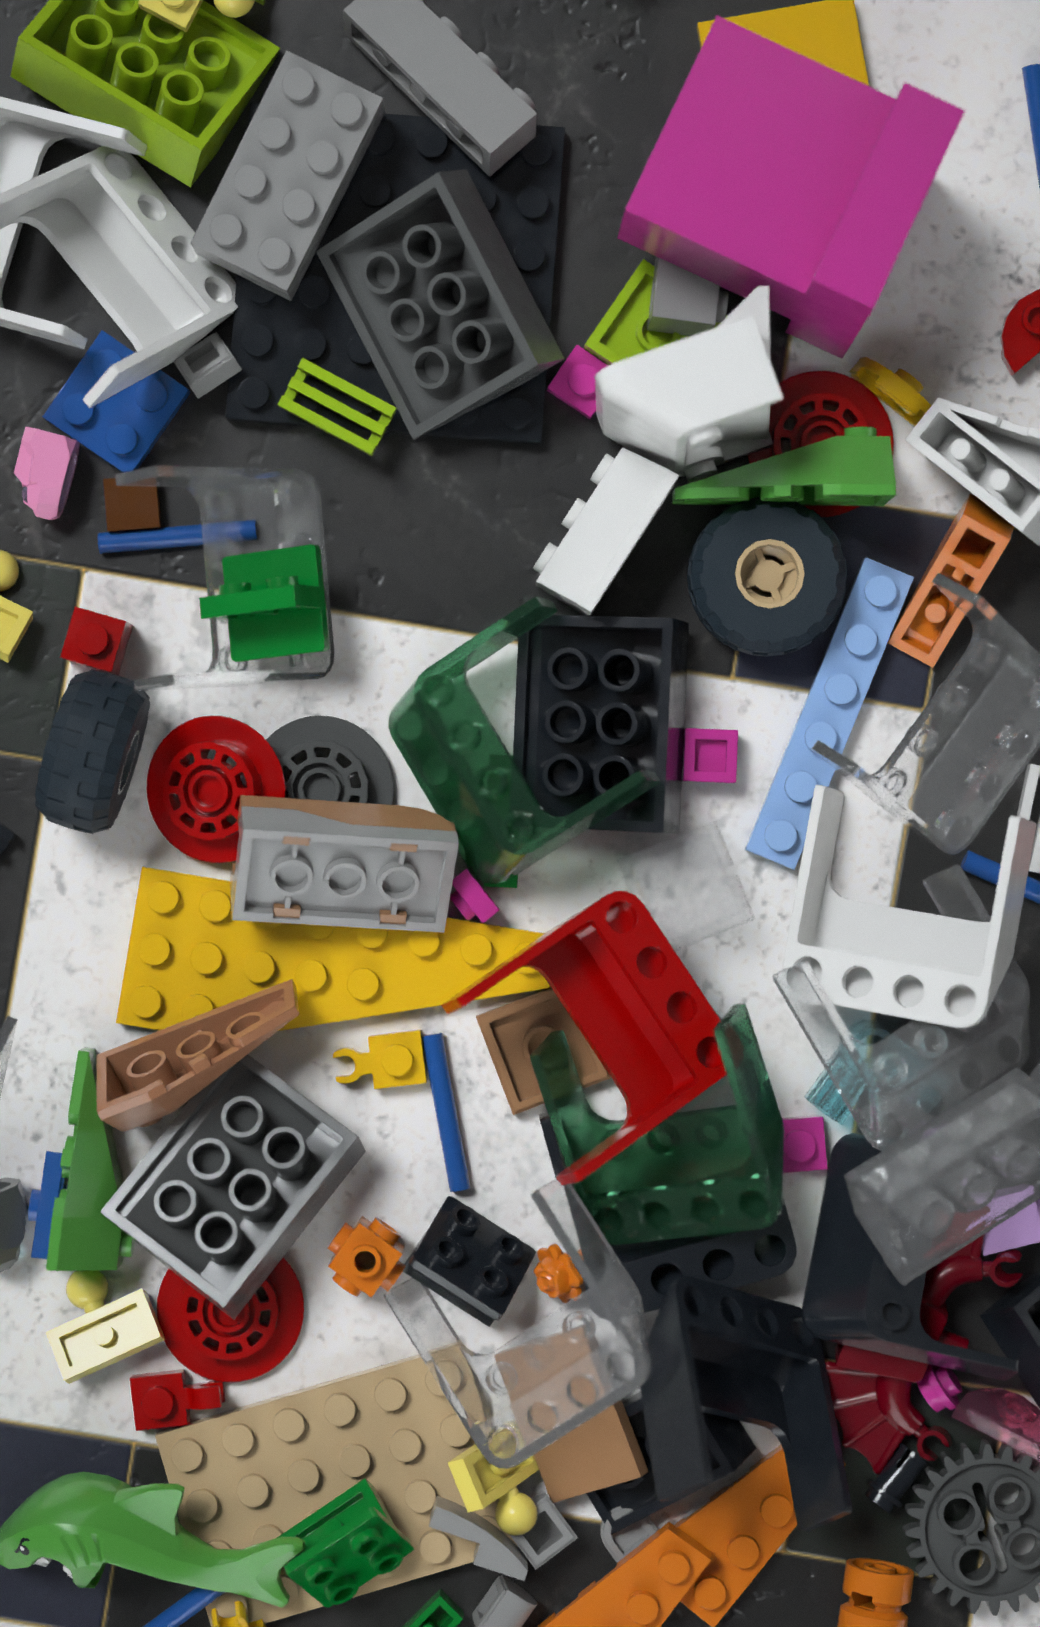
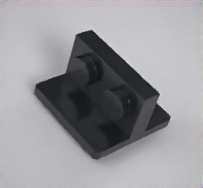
M448 1196L431 1225L405 1262L406 1267L403 1272L490 1327L494 1320H500L505 1313L536 1251L516 1236L477 1213L471 1207L466 1206L452 1196Z

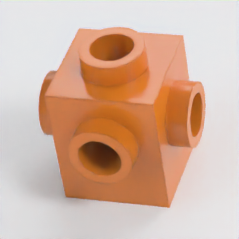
M361 1216L354 1228L345 1222L327 1248L334 1253L328 1266L336 1272L332 1277L334 1282L356 1297L363 1291L372 1298L379 1287L388 1292L406 1267L405 1264L399 1261L405 1247L398 1242L401 1235L377 1217L370 1222ZM362 1251L372 1253L376 1260L374 1267L365 1270L355 1261L358 1253Z

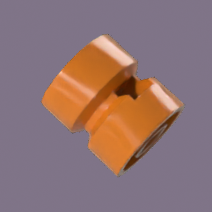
M850 1558L846 1560L842 1590L849 1597V1601L840 1605L837 1627H907L908 1616L901 1609L903 1605L911 1602L914 1580L913 1569L898 1563L872 1558Z

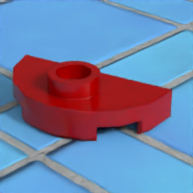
M1040 289L1020 299L1004 319L1000 336L1001 358L1011 376L1040 352Z

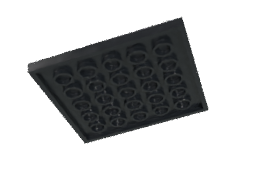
M250 103L248 126L259 104ZM385 113L317 250L434 174L443 171L467 169L550 329L565 127L536 125V137L489 177L429 117ZM315 253L292 301L237 275L235 303L238 308L234 311L231 353L242 370L229 378L227 421L318 428L277 405L282 395L284 396L288 388L287 385L292 376L294 377L302 358L396 407L317 253ZM547 370L424 436L541 445ZM310 375L304 381V383L377 422L382 415ZM298 393L294 402L347 430L371 432ZM397 409L385 433L410 435Z

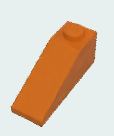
M970 493L946 532L893 629L888 644L933 668L1008 545L1014 526L978 497Z

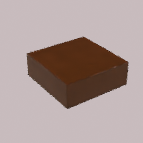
M156 474L103 479L107 532L162 527L158 476Z

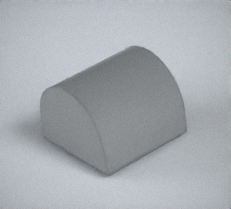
M545 1492L532 1498L538 1512L534 1527L526 1534L519 1536L510 1535L535 1570L578 1538Z
M502 1574L497 1577L472 1613L475 1627H522L537 1606V1602L525 1589Z

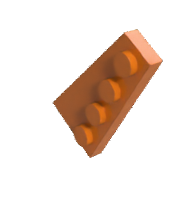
M781 1444L751 1466L747 1473L730 1486L723 1487L709 1498L710 1501L686 1519L682 1518L674 1524V1526L712 1552L710 1563L680 1600L682 1604L711 1627H715L797 1526L786 1459Z
M668 1522L617 1562V1566L599 1581H593L578 1593V1597L557 1614L554 1612L537 1627H661L710 1563L712 1552Z

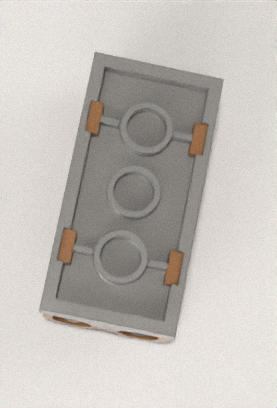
M240 795L238 811L239 840L236 863H232L230 879L232 920L445 933L459 845L454 822H450L439 814L421 808L400 805Z

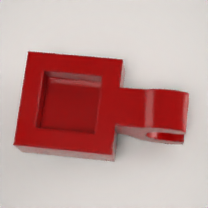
M185 1369L136 1374L130 1377L136 1431L188 1425L191 1422L190 1409L220 1408L222 1403L226 1402L224 1382L209 1381L187 1385Z

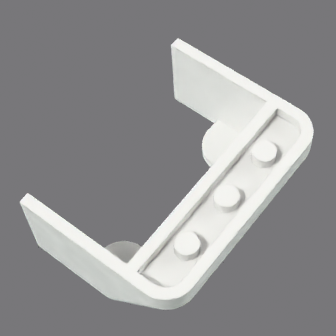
M753 315L619 361L602 369L595 375L596 415L603 435L632 452L671 470L679 477L686 476L689 483L716 474L718 472L716 466L772 447L773 445L770 433L768 439L719 440L722 438L721 429L729 424L730 418L783 400Z

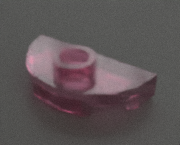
M980 1388L967 1393L959 1402L951 1416L952 1418L1040 1461V1409L1020 1394L1001 1388Z

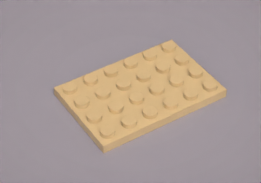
M460 1343L192 1421L188 1425L175 1426L158 1431L155 1435L169 1484H179L185 1487L184 1496L178 1510L181 1525L190 1533L216 1549H244L275 1539L366 1478L374 1486L394 1525L410 1540L414 1550L403 1558L397 1568L389 1573L377 1575L359 1587L354 1597L473 1562L476 1542L429 1527L430 1515L437 1496L465 1507L448 1462L487 1437ZM499 1499L484 1509L473 1511L502 1531L495 1518V1510ZM502 1531L517 1546L512 1537ZM283 1566L280 1577L290 1595L289 1602L283 1608L229 1592H225L205 1608L212 1627L211 1610L216 1608L218 1614L223 1618L236 1616V1601H240L245 1605L248 1623L263 1619L265 1624L320 1608L323 1605L289 1578Z

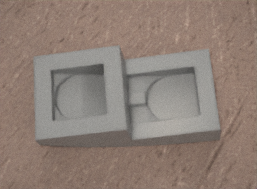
M440 1496L436 1497L430 1515L429 1527L476 1542L473 1559L474 1565L525 1581L528 1572L527 1558L502 1531L475 1512H467L465 1507Z

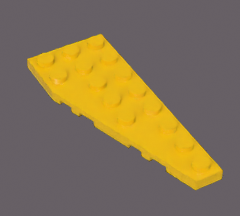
M142 867L116 1023L162 1030L290 979H293L297 988L299 1015L279 1031L441 1006L545 933L447 917L445 933L232 920L230 881ZM521 967L475 1000L548 989L550 985L538 971L529 967Z

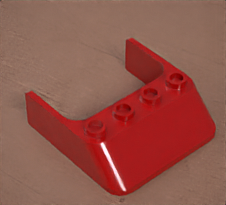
M615 891L603 896L546 932L441 1005L447 1014L454 1012L478 998L519 968L529 967L538 971L547 980L622 1093L627 1104V1116L623 1126L616 1133L556 1176L561 1186L579 1182L725 1077L733 1069L737 1059V1048L732 1036L643 902L636 895L627 891Z

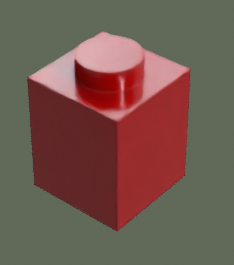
M75 606L60 658L119 675L133 625L124 620Z

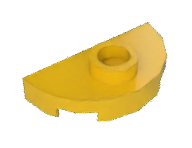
M860 357L849 371L851 373L850 376L871 390L876 397L913 427L918 424L932 406L920 394L923 390L922 384L901 368L894 373L872 359Z

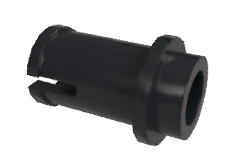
M901 1443L874 1481L870 1478L868 1479L867 1483L870 1487L865 1492V1495L889 1514L895 1506L901 1509L903 1506L900 1502L901 1498L922 1470L929 1464Z

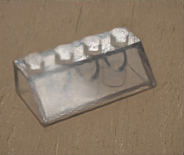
M1018 1067L845 1174L855 1215L897 1281L903 1286L1040 1199V1084Z

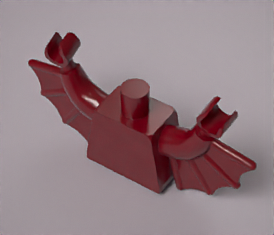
M944 1205L938 1207L920 1305V1323L923 1330L932 1339L966 1349L968 1348L969 1339L944 1330L948 1318L946 1299L958 1286L966 1283L982 1282V1277H991L994 1283L1001 1287H1011L1023 1275L1022 1273L1009 1274L1001 1268V1262L1014 1263L1020 1261L1022 1254L1016 1249L999 1252L994 1261L981 1260L980 1255L990 1215V1210L986 1206L967 1213L949 1210ZM837 1343L835 1347L836 1362L827 1361L825 1364L830 1382L835 1417L843 1429L844 1439L841 1442L844 1447H851L859 1451L867 1458L873 1468V1472L880 1474L906 1435L910 1436L913 1434L918 1439L917 1450L920 1456L928 1461H935L938 1458L926 1444L928 1436H937L948 1448L952 1445L951 1435L946 1429L940 1426L928 1428L923 1423L925 1418L914 1407L910 1399L912 1382L918 1383L922 1381L929 1364Z

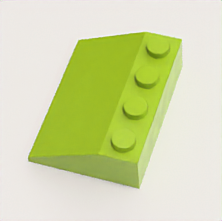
M49 0L18 37L10 77L74 116L128 130L147 145L145 155L140 157L189 187L194 184L217 154L281 49L235 19L223 15L217 8L204 0L187 33L140 9L138 5L139 0Z

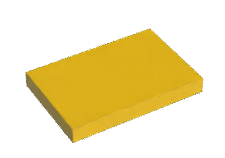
M824 0L724 18L869 86L854 0ZM714 20L697 23L696 28L700 50Z

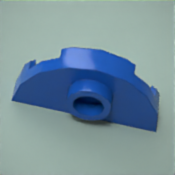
M46 1151L41 1190L33 1189L31 1192L28 1221L36 1222L31 1252L32 1258L47 1259L54 1200L59 1198L62 1188L67 1189L60 1167L62 1153Z

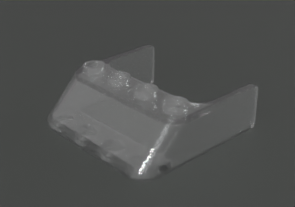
M151 466L116 474V486L181 487L194 496L198 503L201 517L208 596L219 595V585L224 584L222 559L225 556L310 544L318 545L321 549L330 644L329 650L325 652L234 662L231 659L228 620L210 619L212 661L205 673L169 674L134 680L135 691L238 687L305 681L325 677L331 671L334 663V641L321 496L318 484L311 474L305 470L293 468ZM255 520L257 540H246L240 535L239 527L244 521Z
M938 573L932 583L972 623L973 634L971 642L963 656L945 681L937 688L932 699L914 724L909 727L904 738L886 763L875 773L870 775L858 764L819 740L812 747V750L874 803L932 845L952 855L966 849L974 840L1040 748V654L979 594Z
M953 865L923 880L926 890L942 916L976 922L991 921L990 915L960 865ZM1014 956L986 1016L978 1024L970 1028H955L911 1020L875 1044H865L855 1039L848 1031L807 961L782 969L772 976L773 981L865 1138L873 1147L880 1151L892 1152L907 1146L1019 1070L1028 1061L1031 1052L1030 987Z
M557 1179L534 1191L531 1197L589 1289L495 1351L488 1354H479L471 1351L462 1343L429 1289L417 1280L410 1278L384 1294L389 1307L481 1454L490 1464L498 1468L509 1469L519 1465L637 1390L648 1380L651 1372V1359L641 1294L571 1184L561 1186Z

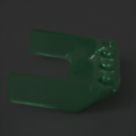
M538 596L533 597L426 668L392 708L389 715L388 728L392 739L436 814L450 822H454L459 841L458 851L470 872L476 879L484 883L500 884L511 879L661 782L655 772L639 770L574 813L564 817H555L547 813L537 801L470 688L466 675L467 671L558 611L553 601Z
M745 1003L734 1004L714 1028V1035L737 1105L674 1113L583 1180L572 1183L585 1224L589 1232L597 1240L610 1245H622L755 1230L770 1226L779 1217L783 1207L784 1123ZM563 1030L552 1031L530 1055V1061L567 1168L616 1133L623 1126L625 1119L608 1120L599 1116L591 1109Z

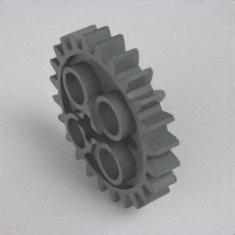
M982 1439L979 1454L974 1455L964 1442L960 1443L961 1459L956 1461L943 1451L940 1455L945 1468L940 1472L930 1466L924 1468L931 1480L929 1485L913 1483L911 1486L913 1491L921 1498L920 1503H907L904 1506L909 1515L917 1518V1522L902 1526L906 1536L918 1538L917 1541L906 1547L907 1553L910 1558L925 1557L915 1567L917 1574L921 1578L935 1573L929 1583L931 1591L937 1594L948 1586L946 1598L948 1603L954 1607L965 1596L967 1608L972 1614L976 1613L981 1601H986L992 1615L997 1616L1000 1601L1007 1600L1014 1612H1018L1020 1605L1019 1596L1024 1593L1033 1602H1039L1035 1586L1040 1583V1462L1030 1468L1033 1454L1027 1448H1024L1016 1458H1013L1012 1445L1008 1441H1003L998 1453L995 1454L990 1443L986 1439ZM976 1482L981 1483L987 1510L997 1522L994 1526V1532L1007 1565L1006 1570L1002 1572L997 1569L992 1545L982 1531L985 1528V1522L972 1489L973 1484ZM1007 1482L1019 1485V1494L1014 1502L1009 1505L995 1503L994 1495L1000 1485ZM956 1498L969 1501L968 1513L964 1518L958 1521H950L944 1518L943 1512L949 1501ZM1021 1533L1033 1534L1035 1536V1543L1030 1552L1025 1555H1014L1010 1552L1011 1542L1017 1535ZM970 1549L984 1551L985 1559L980 1568L974 1571H965L960 1568V1559L965 1552Z

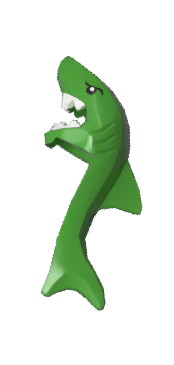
M78 1472L63 1475L44 1484L29 1496L1 1525L0 1565L8 1569L26 1568L34 1564L47 1567L53 1559L63 1564V1570L79 1588H95L102 1576L106 1563L165 1581L211 1591L234 1593L283 1608L289 1602L290 1595L281 1580V1568L306 1548L305 1541L299 1537H278L244 1549H216L178 1523L177 1513L184 1496L185 1487L179 1484H148L132 1487L108 1475Z

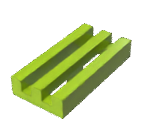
M304 358L301 359L294 377L292 376L287 385L288 388L284 396L282 395L277 404L278 407L370 456H373L397 411V408ZM310 375L382 415L377 422L304 383V381ZM298 393L370 430L372 434L366 440L294 402Z

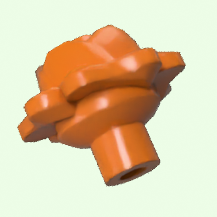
M552 1244L548 1248H540L537 1251L540 1262L537 1263L533 1271L537 1277L536 1284L540 1291L548 1294L550 1298L558 1297L563 1303H568L571 1299L578 1300L582 1298L583 1294L580 1286L583 1285V1278L580 1275L582 1272L576 1252L571 1255L563 1253L557 1244Z

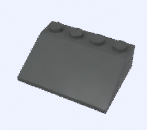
M467 169L443 171L434 174L316 251L413 440L524 384L565 359Z
M246 1055L188 1101L100 1213L232 1319H235L366 1151L359 1136L250 1055Z

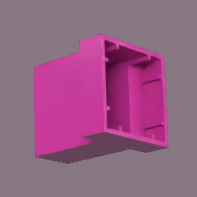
M717 15L625 208L617 238L744 298L757 286H769V310L791 319L785 332L842 359L877 303L965 110L905 82L895 99Z

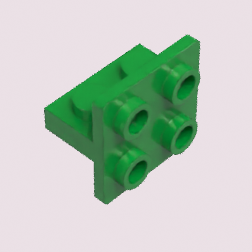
M310 544L225 556L222 559L224 584L219 585V595L199 597L201 619L228 620L231 659L234 662L329 650L321 549L318 545Z
M366 1478L279 1536L299 1537L305 1541L306 1548L292 1558L284 1566V1569L289 1578L325 1608L350 1600L356 1595L359 1587L375 1576L389 1573L397 1568L403 1558L414 1550L410 1540L396 1528L374 1486Z

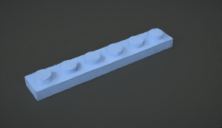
M867 557L863 559L744 850L795 870L804 848L814 788L816 785L829 787L913 582V576Z

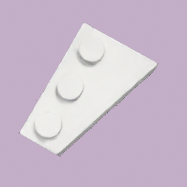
M938 397L905 440L1040 546V430L1005 421L998 416Z

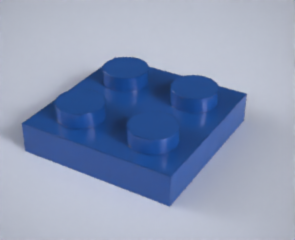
M101 330L42 417L128 477L135 475L191 392L169 375L158 370L89 408L83 401L86 394L113 364L135 353Z

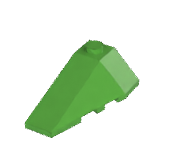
M848 427L844 429V436L831 437L677 487L672 493V504L733 505L737 502L761 497L762 501L799 502L803 506H884L896 496V480L890 436H876V428Z
M84 1047L78 1050L68 1112V1124L74 1125L73 1136H67L60 1162L62 1178H67L68 1184L67 1189L62 1188L59 1198L54 1200L46 1270H117L123 1264V1258L132 1257L135 1241L100 1213L123 1184L112 1126L103 1122L97 1113V1054L95 1048Z

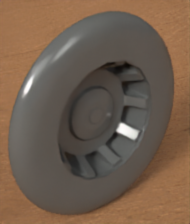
M309 716L285 724L266 739L275 751L282 770L284 771L285 767H288L292 771L288 782H285L289 798L349 802L351 796H359V803L392 805L394 783L388 759L372 736L359 726L337 717ZM316 748L331 749L327 758L316 757ZM306 751L307 760L297 765L293 758ZM339 754H343L352 764L347 768H343L336 762ZM355 772H358L360 778V788H353L351 786L349 776Z

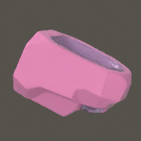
M25 427L14 469V474L22 483L23 502L39 518L47 520L60 518L71 488L78 461L80 443L66 436Z

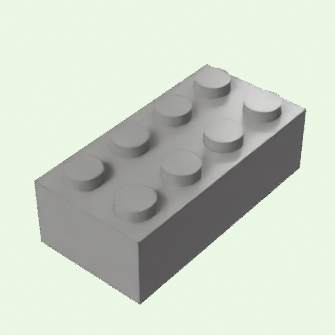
M286 50L191 241L196 254L292 301L385 114L383 98Z

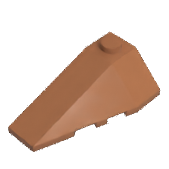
M293 979L96 1055L97 1113L100 1119L119 1131L125 1132L138 1126H151L160 1121L164 1116L172 1114L299 1015L297 988Z

